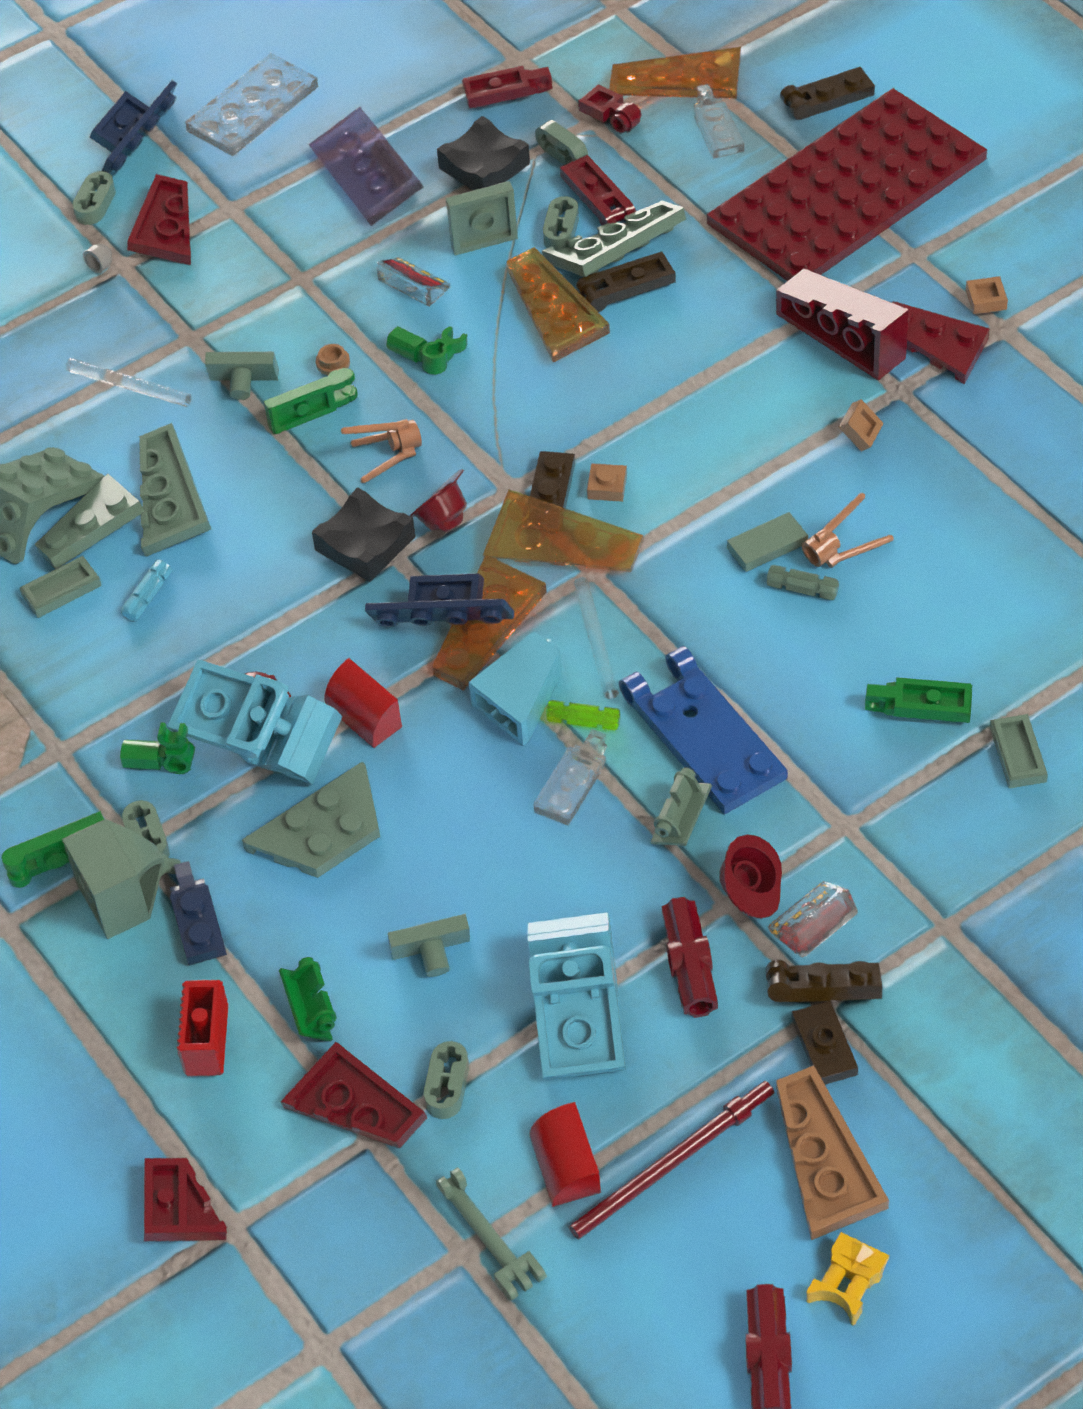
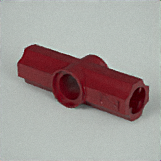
M685 897L673 898L667 904L661 906L668 940L666 948L672 978L676 977L684 1014L691 1015L694 1018L708 1016L710 1012L718 1009V999L711 973L713 965L708 938L702 934L695 900H688Z
M757 1284L756 1287L746 1290L748 1334H745L747 1374H751L752 1409H791L789 1373H792L790 1332H786L784 1289L775 1287L773 1284Z

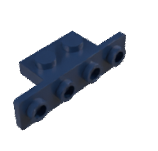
M170 81L150 107L125 91L91 132L90 138L111 152L106 159L102 171L109 174L112 170L118 172L128 158L126 153L129 150L135 152L144 139L142 135L144 131L151 132L160 119L158 114L162 110L166 113L169 111L177 98L173 95L177 86L175 81Z
M479 573L410 576L408 602L366 603L365 612L378 625L384 627H394L402 622L429 626L434 621H446L454 625H463L467 623V620H480L489 624H497L502 622V619H514V610L504 599H482L484 578Z

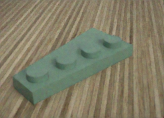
M665 201L658 202L625 216V223H607L598 227V234L592 237L582 239L578 235L568 239V246L558 251H555V248L552 246L542 250L544 262L578 274L581 277L597 273L600 268L607 264L623 259L625 254L635 248L646 246L649 240L672 231L675 225L686 220L684 207Z
M172 423L139 436L140 472L142 474L140 497L143 501L144 510L141 514V526L143 528L141 549L146 557L212 529Z

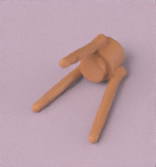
M404 419L391 423L343 427L341 429L342 434L387 431L352 440L351 446L355 447L388 440L393 451H400L399 454L361 477L362 483L377 477L402 460L416 456L414 448L420 447L422 440L419 428L413 419L409 421Z
M860 493L821 531H818L802 543L804 555L814 566L820 567L827 563L830 568H833L843 560L893 541L894 537L888 535L837 553V549L841 545L838 537L832 531L865 499L864 493Z

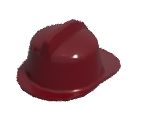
M460 469L452 475L410 517H417L432 531L441 529L444 532H449L459 526L463 521V511L467 506L466 500L457 484V480L464 470Z
M750 834L738 836L729 844L725 860L719 870V879L723 890L731 902L750 917L767 918L771 917L778 910L781 893L782 864L776 850L769 842L759 836Z

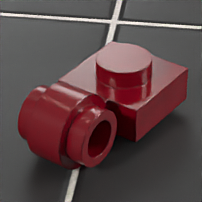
M599 84L578 100L580 112L603 123L611 117V125L617 132H630L640 123L642 114L636 104L624 103L623 95Z

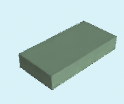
M788 512L727 540V549L744 571L747 572L801 547L802 543L808 540V534L791 513Z
M81 556L19 587L24 600L37 618L102 585L99 576L84 556Z
M1028 714L990 720V731L1008 787L1016 788L1046 783L1048 774Z

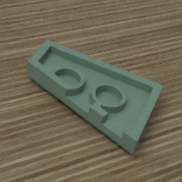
M107 473L35 546L40 555L57 569L144 512L143 507L138 499Z

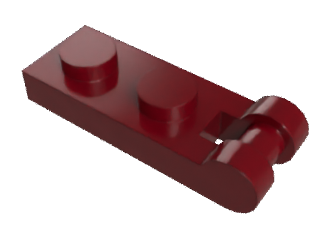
M589 155L560 167L561 178L598 217L601 226L607 223H617L621 220L626 221L625 216L636 212L633 203ZM615 206L616 208L611 210L609 207Z

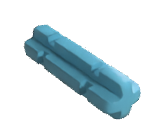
M163 560L155 561L130 595V598L122 606L121 613L123 616L127 617L130 621H137L164 581L171 574L172 569L170 565L166 564Z

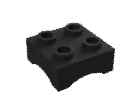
M484 116L477 119L459 139L450 143H444L437 148L439 169L473 191L504 183L530 164L529 144L521 139H513L505 135Z
M358 487L349 495L343 507L331 519L319 524L312 531L315 551L369 582L416 537L412 517L384 507L367 492Z

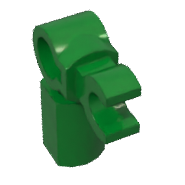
M397 326L388 334L386 345L389 350L415 363L418 361L422 362V368L426 373L437 375L446 370L447 362L453 358L454 353H460L466 349L467 334L464 333L459 338L453 339V328L449 326L442 331L441 339L438 338L436 341L427 343L425 339Z
M161 722L157 734L158 741L125 739L120 751V760L123 768L160 770L164 766L166 770L175 774L188 773L191 770L195 753V746L187 739L188 727L185 723H180L178 732H172L167 729L165 722Z

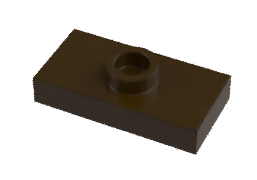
M831 1001L792 1011V1021L810 1066H815L825 1085L858 1075V1065Z

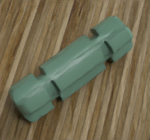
M771 565L767 574V584L771 587L781 589L783 585L786 586V590L815 596L818 593L820 598L834 600L839 589V581L835 578L824 576L823 579H819L820 575L790 569V572H787L786 567Z

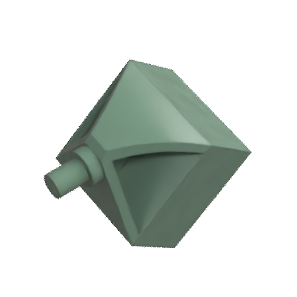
M107 819L62 839L76 884L107 939L151 918L160 877L165 873L176 874L174 865L181 863L179 859L168 858L166 854L160 853L156 845L139 834Z

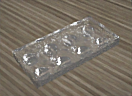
M270 53L186 120V130L227 154L235 156L318 88L317 77Z

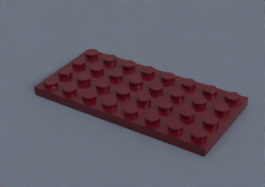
M892 88L707 213V224L786 281H789L803 269L822 275L987 159V149Z

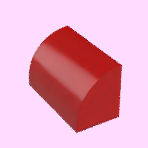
M350 658L346 659L330 678L325 690L324 701L325 704L335 708L342 715L341 720L375 748L402 728L398 699Z
M571 1102L561 1105L542 1115L532 1125L529 1137L552 1207L601 1193L599 1170L576 1103Z

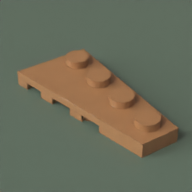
M813 1065L776 1080L777 1095L811 1240L889 1209V1199L815 1066Z

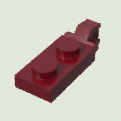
M522 65L466 77L462 80L463 91L469 109L514 100L553 89L552 77L548 66L528 70L524 69Z

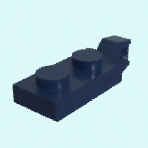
M189 861L175 864L174 868L179 885L170 887V898L188 966L227 955L208 885L205 884L204 878L194 881Z

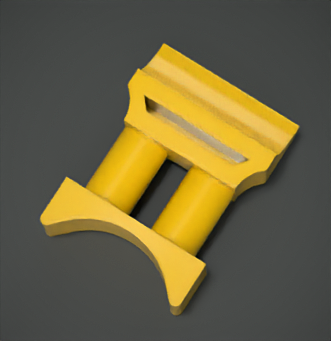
M841 1232L831 1248V1265L821 1281L813 1279L807 1289L806 1302L811 1303L823 1300L836 1303L846 1311L851 1324L855 1325L863 1309V1302L860 1300L867 1288L880 1282L884 1268L889 1260V1255ZM843 1277H846L851 1282L843 1293L837 1290Z

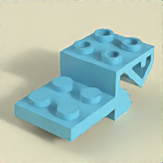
M198 659L167 727L173 732H178L180 723H185L188 727L187 737L235 752L249 764L313 785L342 719V715L335 708L309 695L289 697L287 693L288 686L282 682L257 674L255 677Z
M608 913L528 923V945L531 956L529 958L531 989L534 996L543 1079L551 1080L626 1070L617 1000L619 992Z

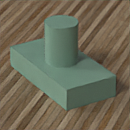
M206 352L205 366L210 381H230L229 395L234 399L245 400L250 397L251 380H278L279 367L274 352Z
M466 914L389 932L388 941L392 959L396 960L421 953L428 977L447 973L450 968L444 948L470 941V929Z

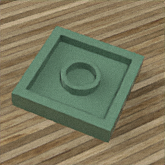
M510 181L446 198L450 242L454 255L518 239L514 189Z

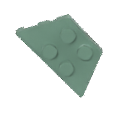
M363 762L357 764L242 839L244 849L251 854H254L257 850L271 855L276 863L287 867H297L301 872L318 878L379 838V826L366 765Z

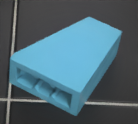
M532 631L469 681L471 705L523 746L529 742L562 674L561 652L558 646L552 640H545L538 633Z

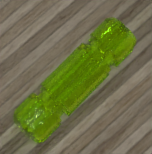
M550 700L547 705L546 718L549 722L562 724L563 720H567L569 725L597 728L598 725H602V729L614 731L618 729L621 714L617 708L604 707V710H600V706L569 702L568 706L564 705L565 701Z

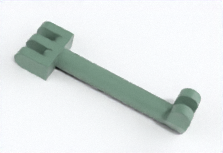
M458 1167L450 1172V1178L446 1179L443 1176L436 1181L438 1189L446 1199L453 1203L501 1265L502 1269L494 1273V1279L510 1301L519 1296L516 1288L511 1283L513 1280L525 1292L533 1287L531 1280L526 1275L527 1271H530L538 1282L547 1278L544 1269L530 1251L519 1258L515 1257L466 1194V1178Z

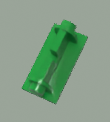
M305 957L298 962L299 966L294 971L280 968L279 973L299 1035L331 1042L333 1038L330 1030L334 1028L337 1016L335 1011H333L328 992L323 990L318 992L325 985L319 963L314 961L312 957Z

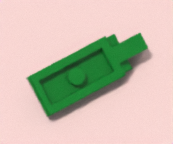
M896 677V682H889L886 685L867 684L865 710L881 712L895 717L970 723L973 685L971 683Z

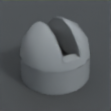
M95 244L84 251L83 258L92 271L101 273L111 264L112 252L106 245Z

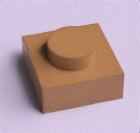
M1000 276L966 281V293L973 314L1007 310L1008 299Z
M860 399L850 405L839 428L860 451H863L872 446L884 423Z
M592 463L587 487L588 499L623 502L627 480V466Z

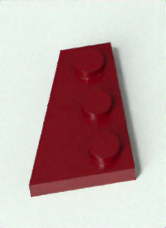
M156 174L127 240L128 251L191 265L187 181Z
M892 301L896 305L909 309L907 350L922 353L930 358V364L938 369L945 367L955 373L956 380L965 384L989 339L990 328Z
M337 1042L328 1049L280 1101L285 1109L399 1149L427 1119L425 1112Z

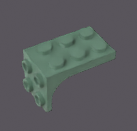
M54 447L46 448L29 456H22L20 459L6 464H0V556L14 564L22 562L29 534L40 516L55 505L87 494L104 475L93 470L89 464L79 462L67 456L63 450Z

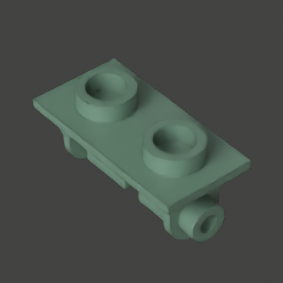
M682 768L681 771L675 773L674 783L669 792L671 797L666 799L659 816L655 818L653 823L655 833L651 839L652 844L687 845L711 790V783H698L695 778V772L689 768Z

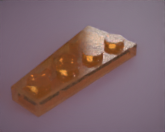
M741 47L612 64L610 90L623 96L737 99Z
M535 247L507 260V271L553 362L610 333L609 323Z
M508 489L483 557L493 560L501 558L512 559L515 562L530 563V561L559 566H566L567 564L585 566V568L632 572L643 544L644 536Z
M485 555L477 572L484 578L482 599H504L514 610V619H502V622L497 624H489L480 620H467V623L463 625L452 624L432 665L433 676L463 691L469 685V681L476 677L547 593L546 583L488 555Z

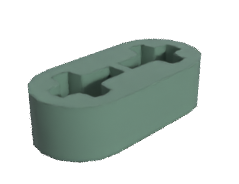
M553 120L547 121L535 130V137L540 147L564 165L588 155L587 148L582 140Z
M97 171L85 178L72 204L76 220L79 223L92 225L104 217L116 192L112 175L104 171Z
M562 196L550 202L543 226V238L546 248L552 246L555 248V251H558L568 246V239L575 237L579 222L578 203L575 199Z
M143 800L128 804L122 813L124 827L139 834L148 841L152 840V843L158 847L160 853L166 854L169 858L170 852L167 839L153 804ZM143 816L147 826L140 828L136 818Z
M454 1041L443 1042L434 1048L431 1054L424 1087V1100L428 1113L435 1118L448 1119L455 1116L461 1109L469 1073V1060L465 1047L460 1043ZM449 1057H455L456 1062H453L451 1072L445 1073L444 1063L448 1062ZM443 1087H448L449 1097H446L444 1103H438L436 1098L441 1097Z

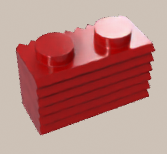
M185 981L182 984L183 990L181 991L182 1004L180 1005L181 1011L179 1012L181 1018H179V1039L177 1040L178 1046L176 1047L183 1072L187 1076L221 1075L224 1073L229 1006L223 981Z

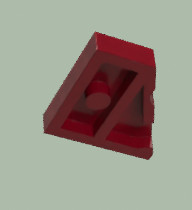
M144 1158V1241L226 1240L227 1226L216 1215L211 1206V1199L205 1188L197 1182L196 1173L188 1159Z

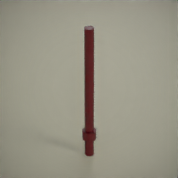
M764 1080L743 1097H734L723 1106V1112L569 1225L571 1233L576 1239H581L733 1124L736 1126L742 1124L752 1116L751 1111L774 1095L775 1092L772 1086Z

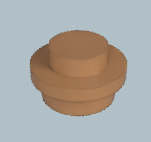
M338 344L323 346L316 357V367L319 372L325 375H329L330 372L339 370V368H347L350 365L349 354Z

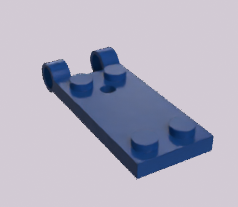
M681 646L665 656L669 671L678 681L654 695L651 693L646 680L639 672H634L619 680V688L624 699L638 712L683 767L695 772V778L698 783H711L712 787L708 796L724 815L788 778L786 767L697 667L695 658L685 646ZM687 711H694L697 713V715L694 717H686L683 713Z

